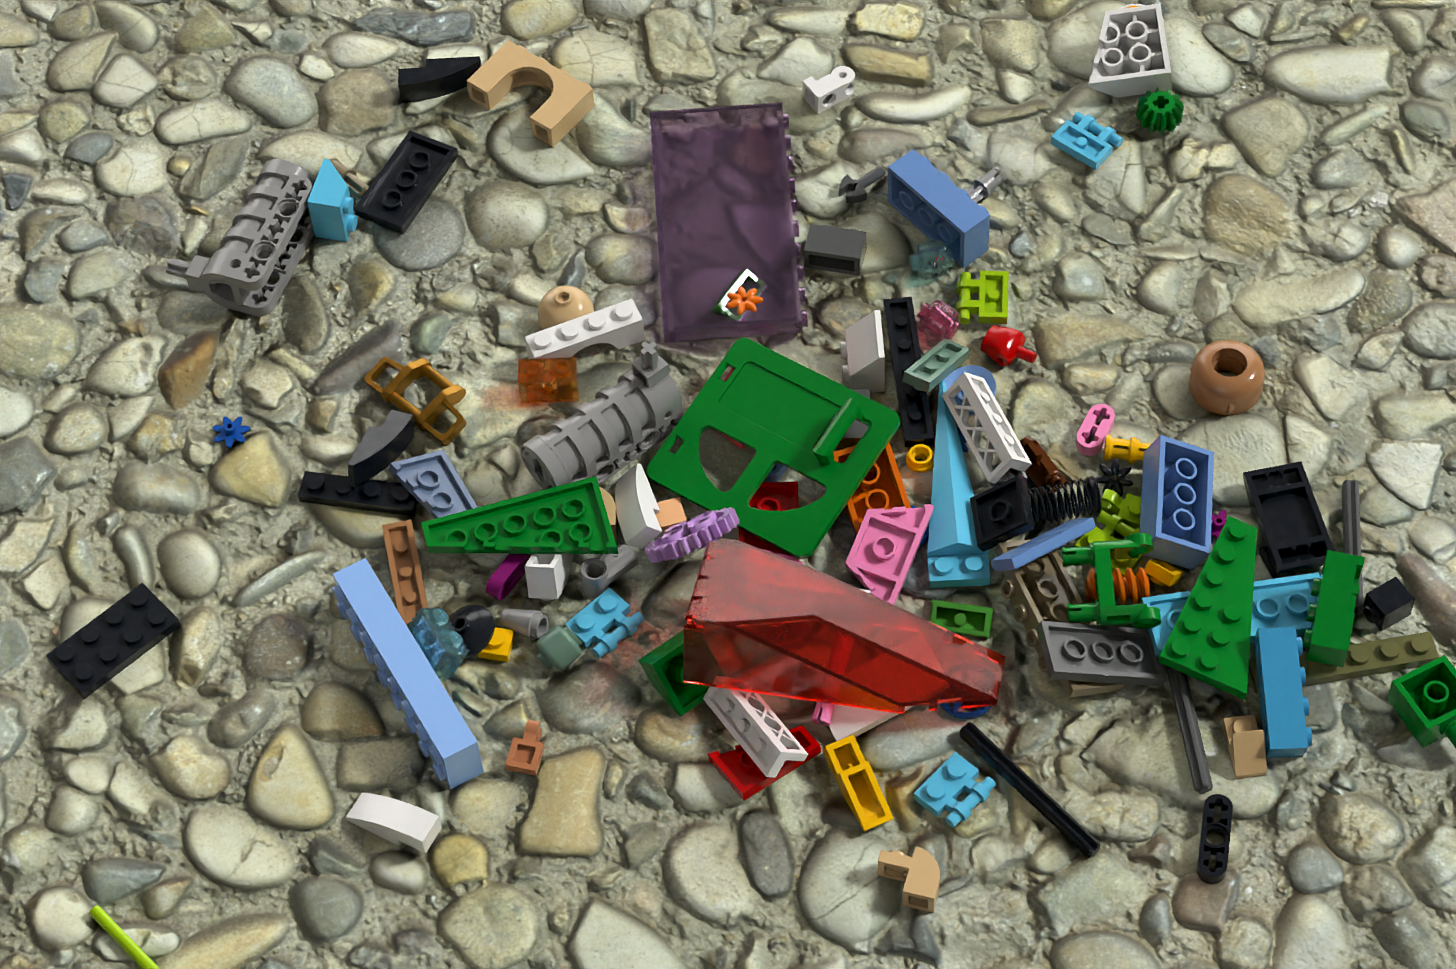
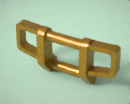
M383 357L364 378L367 385L380 394L385 402L388 404L393 403L404 413L413 414L415 425L422 431L426 430L445 446L449 445L467 424L464 417L453 406L465 397L466 390L459 384L454 385L433 369L432 364L425 358L403 366L388 357ZM386 368L398 371L399 373L384 389L375 383V380ZM425 376L441 388L442 391L421 412L402 397L401 394L414 380ZM448 409L457 419L445 434H440L431 425Z

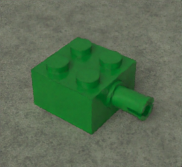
M1443 655L1393 680L1387 697V701L1422 748L1443 737H1447L1456 748V669L1448 658Z

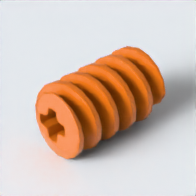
M1093 568L1089 569L1086 577V603H1090L1091 598L1097 600ZM1114 568L1112 572L1115 599L1119 598L1121 605H1126L1128 598L1132 599L1133 604H1138L1140 597H1150L1149 578L1144 568H1138L1136 576H1134L1131 568H1126L1123 577L1119 568Z

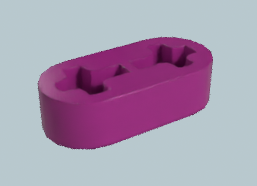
M509 554L488 580L486 593L497 600H503L525 575V565L531 555Z

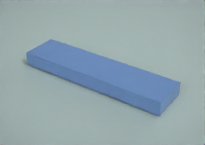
M1093 517L1071 519L990 560L993 570H1016L1094 530L1096 526Z

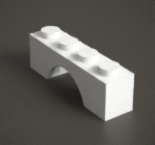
M633 299L525 336L527 356L537 378L565 369L570 358L587 346L608 343L614 345L617 349H621L645 340L643 319Z

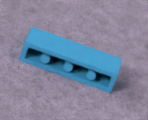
M1296 627L1258 628L1254 636V648L1266 758L1303 757L1308 746H1312V731L1310 727H1306L1305 716L1309 715V701L1307 697H1303L1302 686L1306 684L1305 668L1300 667L1299 656H1302L1303 653L1302 638L1297 637Z

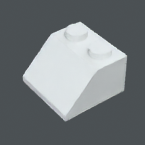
M874 310L845 330V341L840 342L841 359H847V365H842L843 383L849 382V389H870V392L885 391V355L880 310Z

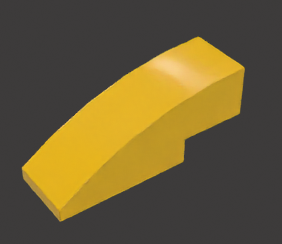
M854 734L826 745L822 750L823 755L847 804L863 831L865 832L893 820L892 813L869 761H865Z

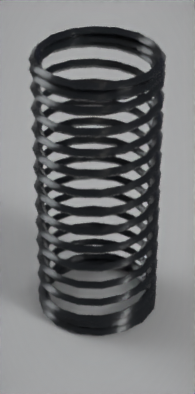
M1093 476L1086 477L1084 480L1080 478L1078 482L1073 479L1071 483L1066 481L1064 484L1059 482L1058 485L1055 483L1051 486L1047 484L1045 488L1041 485L1038 489L1036 487H1033L1032 490L1028 488L1031 495L1032 514L1036 525L1039 524V515L1041 522L1045 524V511L1050 523L1052 522V511L1055 521L1059 520V512L1062 520H1065L1066 513L1068 518L1071 519L1072 509L1076 518L1079 516V510L1083 517L1086 514V510L1088 515H1091L1092 511L1094 514L1101 513L1100 490L1096 478ZM1080 481H1081L1082 484H1083L1084 498H1083L1082 491H1081V488H1080ZM1074 482L1077 486V498L1073 489ZM1067 483L1070 487L1071 502L1067 491ZM1061 485L1064 489V501L1060 492ZM1054 486L1057 489V501L1053 492ZM1047 487L1050 490L1051 505L1047 495ZM1034 489L1037 493L1038 509L1034 498ZM1041 489H1042L1043 492H1044V504H1045V509H1044L1043 501H1042V498H1041V495H1040V490H1041Z

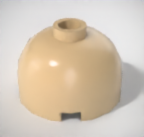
M564 285L549 290L543 296L538 306L540 330L594 312L592 301L585 292L574 286Z

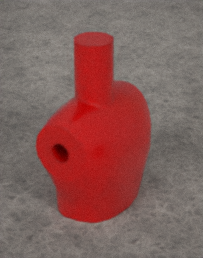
M993 325L981 343V351L988 354L1000 366L1009 365L1016 357L1032 364L1037 358V353L1023 348L1025 336L1013 328Z

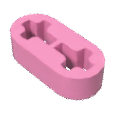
M1096 404L1088 411L1076 438V447L1081 454L1094 456L1102 450L1106 434H1110L1114 425L1115 414L1110 406ZM1101 416L1106 417V419L1101 421L1100 425H1096V419H1099ZM1091 434L1095 435L1094 441H1091L1090 444L1085 443V441L1089 440Z

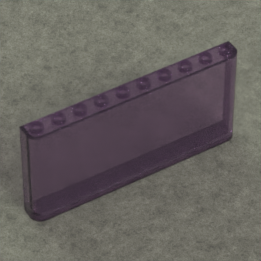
M782 102L650 112L664 343L803 333L802 327H808L807 310H801V305L806 304L805 287H799V282H804L803 265H797V260L802 259L800 242L795 243L794 238L799 237L798 220H793L792 215H797L796 198L791 199L790 195L795 193L794 177H789L788 172H793L792 155L787 156L786 152L791 151L790 134H785V130H789L788 113H783ZM746 268L758 278L756 282L746 278L741 284L746 293L750 289L756 288L757 293L755 296L763 298L762 303L755 304L756 312L748 310L738 315L737 307L727 308L726 305L724 307L731 312L729 316L713 310Z

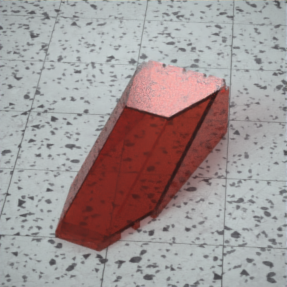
M720 538L719 542L709 541L707 543L685 617L687 623L684 625L683 683L898 714L904 713L905 706L928 705L929 711H937V705L941 703L961 702V709L997 706L1006 656L826 573L750 544Z

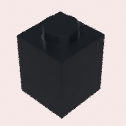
M1394 577L1366 593L1362 610L1366 619L1370 623H1374L1382 632L1411 615L1415 598L1400 580Z

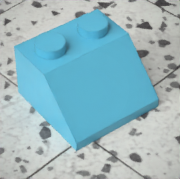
M324 159L307 201L315 237L348 242L351 232H354L357 227V215H354L353 212L354 200L350 197L348 185L331 161Z

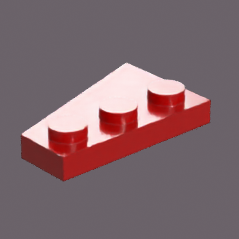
M803 725L789 729L790 733L808 753L805 761L786 760L776 778L766 777L740 744L735 745V750L719 754V751L708 753V758L716 770L745 801L820 754L821 747Z

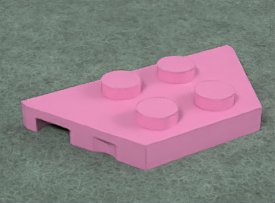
M925 504L924 507L906 509V506L894 507L890 510L882 508L868 509L845 562V567L867 590H870L874 598L888 612L892 613L933 514L934 505Z

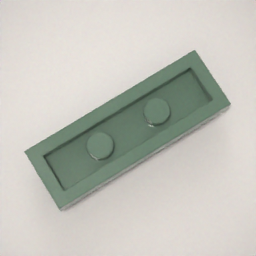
M944 338L904 371L902 382L913 386L916 390L929 392L968 359L970 349Z

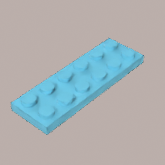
M1319 572L1254 581L1250 643L1254 642V636L1258 628L1296 627L1297 636L1304 635L1305 629H1311L1312 622L1306 621L1309 604H1315L1316 597L1310 596L1314 577L1320 578ZM1191 591L1143 597L1140 604H1147V607H1157L1160 609L1161 624L1148 629L1156 656H1160Z

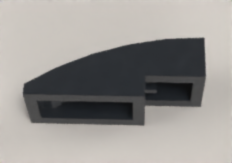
M480 56L426 59V67L398 69V88L401 103L438 98L468 87L467 80L482 66Z
M391 410L381 428L368 427L348 462L349 486L356 487L386 469L390 463L394 462L402 454L414 437L413 414Z

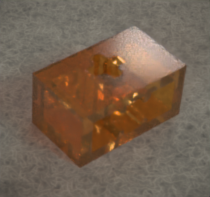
M577 357L518 359V387L521 403L579 401Z

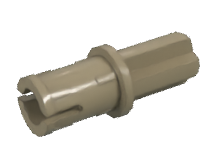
M330 158L329 160L348 185L349 191L356 197L362 198L369 186L357 177L356 171L345 167L337 158Z

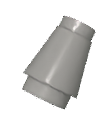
M506 608L501 616V625L531 640H535L536 638H541L547 632L548 617L543 615L540 610Z

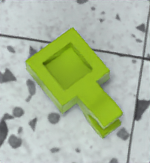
M1105 489L1101 498V510L1117 514L1123 518L1125 524L1134 529H1140L1141 497L1127 493L1124 500L1115 491Z

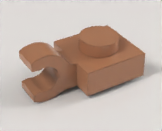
M528 719L523 739L513 737L505 763L506 770L537 776L545 750L544 743L539 742L542 734V729L539 728L540 721Z

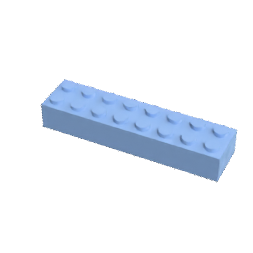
M366 558L333 573L336 586L332 587V591L338 601L336 606L343 620L349 619L351 633L356 642L362 641L365 647L363 652L369 664L375 663L378 668L376 673L384 688L389 686L392 692L390 694L391 700L398 711L402 709L406 715L404 721L410 733H417L420 739L418 741L419 747L426 758L430 756L434 762L432 768L438 780L442 781L445 779L449 788L453 789L484 773L477 740Z

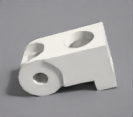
M839 66L833 69L831 74L817 81L811 76L803 80L802 97L817 114H820L853 95L855 73L850 67Z

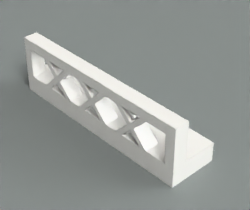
M964 372L942 397L989 482L995 484L1010 468L1025 472L1032 463L985 379ZM961 390L964 392L962 406L957 405L954 399ZM969 411H974L976 414L974 427L968 425ZM981 432H986L988 436L986 449L981 448L979 445ZM993 454H998L1002 462L993 470L991 466Z
M719 674L715 676L703 700L766 777L776 778L786 760L805 761L808 753L745 677Z

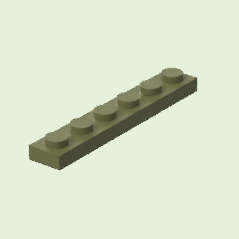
M1431 631L1349 645L1343 667L1306 660L1307 652L1299 656L1300 667L1305 668V686L1421 667L1439 658ZM1256 661L1249 662V673L1257 695L1259 694Z

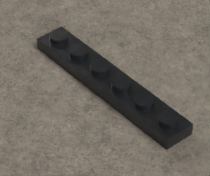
M912 296L883 299L905 447H913L918 444L934 445V432L927 392L916 390L913 386L902 382L904 371L921 358Z

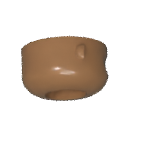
M1219 340L1204 346L1196 354L1190 367L1189 387L1194 400L1201 407L1219 415H1237L1251 409L1259 401L1262 394L1265 371L1263 362L1254 349L1239 341ZM1228 370L1234 372L1237 376L1228 377L1217 372Z

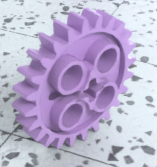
M731 507L723 508L719 511H707L695 518H690L689 522L683 521L666 529L662 536L649 542L644 550L649 561L652 563L680 558L689 552H694L696 548L701 549L717 542L722 537V534L731 531L730 529L737 527L739 518L734 508Z

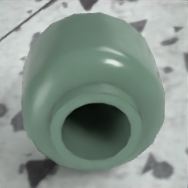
M555 625L538 639L537 647L541 652L536 656L547 669L554 666L557 670L561 671L566 669L581 655V648L579 646L582 642L567 625L563 628Z

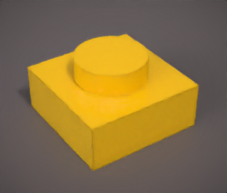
M1156 558L1148 560L1144 568L1145 572L1151 575L1150 579L1154 583L1164 587L1179 583L1184 574V571Z
M495 627L492 639L478 653V657L509 662L515 640L514 630Z

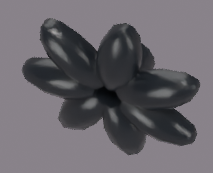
M1117 458L1113 460L1111 469L1105 464H1099V468L1104 475L1096 477V481L1099 484H1105L1103 493L1105 489L1112 490L1114 488V491L1122 497L1123 489L1121 485H1133L1130 479L1124 477L1131 471V467L1126 466L1119 470L1120 464ZM1113 475L1117 477L1115 481L1111 479Z

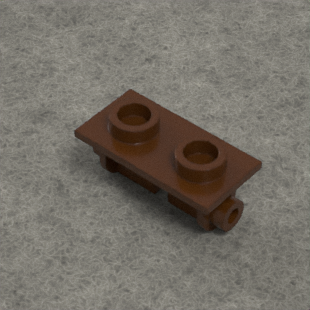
M1026 436L1021 439L1020 444L1032 463L1025 473L1037 489L1040 485L1045 488L1047 484L1050 486L1053 483L1058 485L1059 482L1064 484L1067 481L1034 438ZM1047 487V495H1049V494H1050V490H1049V488ZM1041 489L1040 494L1044 497V492Z

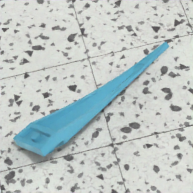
M943 379L939 383L931 505H934V511L929 523L927 551L929 588L990 585L988 550L983 552L977 547L970 498L974 496L955 419L942 397L947 391L945 380Z

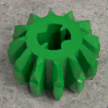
M1157 87L1155 93L1147 90L1144 97H1140L1138 101L1137 120L1140 121L1142 128H1149L1150 133H1153L1155 130L1160 131L1162 135L1165 130L1173 132L1176 126H1179L1182 122L1183 102L1180 101L1178 94L1171 95L1170 89L1161 92Z

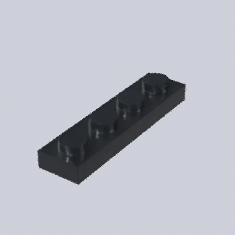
M310 471L304 472L298 492L299 502L406 516H415L418 501L401 483L369 479L356 487L349 486L348 476Z

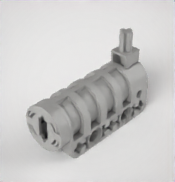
M283 159L268 160L260 171L255 185L247 194L244 205L234 217L231 228L226 231L219 249L213 254L212 258L195 255L191 263L172 258L167 261L166 273L186 278L189 289L205 292L211 300L223 307L259 317L270 314L315 234L307 204L314 185L313 179L304 169L290 161ZM295 234L303 236L298 242L290 241L291 237ZM270 277L279 278L276 284H266Z
M645 341L641 344V357L632 363L630 370L618 378V384L613 387H604L596 393L595 400L591 403H581L573 409L571 417L568 419L560 418L549 426V432L544 436L536 435L520 446V454L526 468L544 490L594 476L597 477L598 484L600 485L670 435L683 416L682 399L674 380L669 375L668 363L658 355L656 343L648 344Z

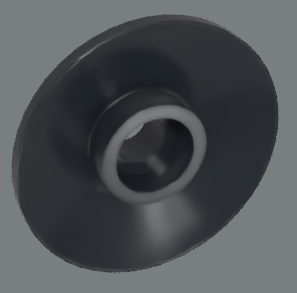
M474 604L454 611L445 620L440 629L439 645L442 651L454 659L470 658L481 652L488 645L494 634L495 620L492 613L484 606Z

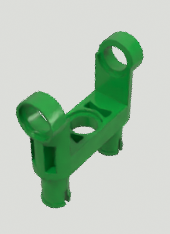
M1134 533L1125 537L1124 540L1093 541L1086 547H1062L1063 567L1090 565L1094 569L1097 598L1095 603L1067 604L1068 623L1096 622L1100 626L1133 624L1134 627L1140 629H1150L1161 624L1160 609L1157 607H1147V604L1115 606L1111 560L1139 558V555L1150 553L1153 550V541L1150 534Z

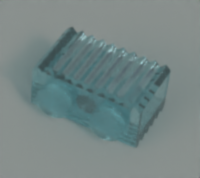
M421 608L417 610L418 613L415 614L412 622L407 627L438 678H451L469 650L463 644L462 637L454 630L455 627L451 626L452 623L449 622V617L443 609Z

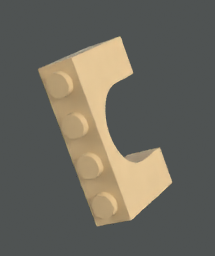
M509 40L467 80L469 98L489 110L511 90L520 86L537 85L550 91L551 96L530 117L532 135L552 147L595 106L593 88L589 84L575 79L565 70L556 68L544 58L535 56L523 46L516 45Z

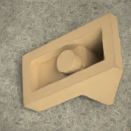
M1255 714L1223 718L1222 725L1235 779L1267 775L1263 730H1258Z

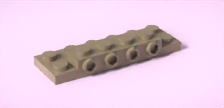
M1030 540L998 543L994 551L998 557ZM1056 549L1016 570H1006V576L1001 584L1003 596L1010 598L1014 605L1013 615L1015 620L1019 623L1022 622L1026 629L1027 644L1030 647H1035L1039 655L1038 665L1040 670L1047 673L1036 630L1040 621L1068 623L1067 604H1084L1066 568L1063 567L1062 560ZM1080 622V623H1077V624H1090V625H1095L1094 622ZM1060 680L1068 698L1121 691L1125 685Z

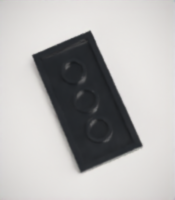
M409 130L354 208L355 215L404 234L458 157V149Z
M141 583L49 652L46 658L62 677L86 699L178 629L181 623Z

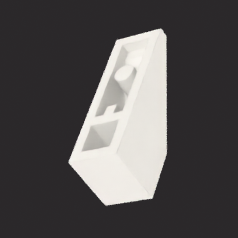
M532 554L525 565L529 598H540L544 601L558 599L567 584L574 554Z

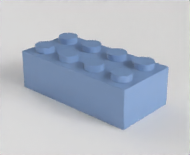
M912 149L888 166V203L961 267H966L989 250V212L984 206L974 202L964 189H959L952 183L944 172L938 171L927 157L921 156Z
M1160 435L1144 451L1140 533L1150 534L1153 541V550L1144 555L1194 570L1210 554L1214 452Z

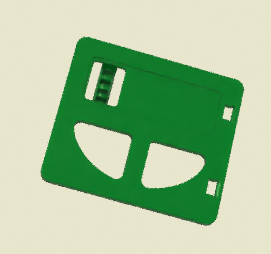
M741 338L727 352L651 460L646 472L652 482L707 511H719L729 507L734 508L739 518L737 527L795 558L806 559L814 553L898 430L900 418L894 410L751 339ZM730 366L734 371L725 382L720 377L727 367ZM857 420L867 425V431L843 464L834 461L833 451L853 422ZM707 429H714L756 451L755 456L732 489L726 492L720 491L712 484L701 465L699 441L703 431ZM679 438L683 441V444L674 454L669 450ZM776 464H782L826 487V493L821 498L797 509L768 511L752 508L749 505L750 500Z

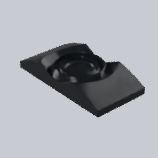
M1302 462L1243 472V480L1251 512L1259 524L1266 554L1277 574L1323 566L1327 550H1335Z

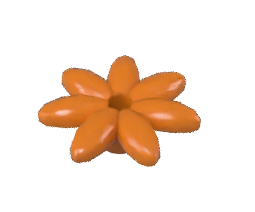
M740 286L738 287V294H727V298L732 301L727 303L726 307H737L738 315L748 310L756 312L755 304L762 303L763 298L755 296L757 293L756 288L750 289L746 293L745 289Z

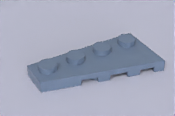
M444 449L390 463L389 472L435 519L477 508Z

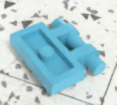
M1080 112L1075 113L1072 119L1073 122L1067 120L1051 136L1052 145L1094 170L1112 154V145L1119 148L1124 141V138L1116 134V130L1109 126L1105 128L1098 124L1094 117L1090 115L1085 116Z
M609 587L565 623V626L567 625L582 642L581 645L586 649L596 642L597 645L592 648V652L597 658H601L605 653L613 652L618 647L617 643L627 635L632 636L637 632V627L645 619L638 611L631 617H627L626 615L631 612L630 605ZM614 625L618 627L612 633H606Z
M954 752L914 792V800L937 818L947 810L950 814L945 818V821L950 827L954 828L960 821L965 822L971 816V810L979 802L984 803L988 799L990 791L996 786V783L989 776L981 783L975 782L979 777V770L958 753ZM964 791L969 794L962 802L956 801Z

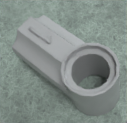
M618 544V554H604L600 558H590L582 563V590L586 595L598 597L609 588L610 583L638 565V558L628 544Z

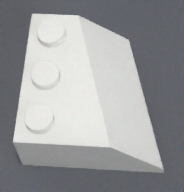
M1161 3L1105 12L1088 87L1116 98L1146 94L1147 90L1155 93L1157 87L1161 92L1168 89L1172 90L1171 67Z

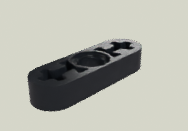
M1221 794L1209 796L1204 802L1197 874L1202 881L1208 884L1221 882L1225 878L1228 865L1233 805L1228 797ZM1215 806H1220L1222 811L1219 823L1213 822ZM1212 832L1219 833L1224 838V842L1220 845H1212L1206 840V836ZM1210 855H1217L1215 872H1209Z

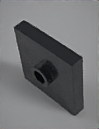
M1021 474L970 498L977 547L983 552L997 546L998 543L1006 542L1035 528L1027 480Z

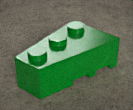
M1327 550L1320 578L1314 577L1310 596H1315L1316 599L1315 604H1309L1306 621L1312 622L1311 629H1305L1303 647L1308 648L1306 660L1338 667L1344 666L1355 616L1356 596L1359 593L1360 585H1358L1365 557Z

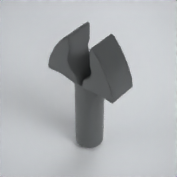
M878 166L858 180H853L847 174L840 183L839 197L851 190L853 192L846 195V203H858L867 200V192L864 189L886 174L885 169L882 166Z

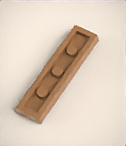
M412 520L382 525L397 610L409 630L430 626L432 623Z

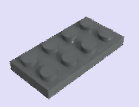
M1040 621L1036 628L1049 679L1160 687L1167 680L1163 664L1158 662L1159 656L1155 654L1148 629Z

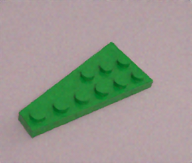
M596 476L421 522L429 553L618 554Z
M1229 516L1176 621L1158 662L1245 700L1248 685L1257 528Z

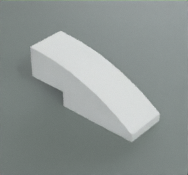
M637 463L617 480L615 504L625 543L642 549L662 533L656 517V514L660 512L659 506L642 465Z
M361 793L346 816L347 821L400 846L403 842L424 853L427 852L442 829L439 816L409 803L370 793Z

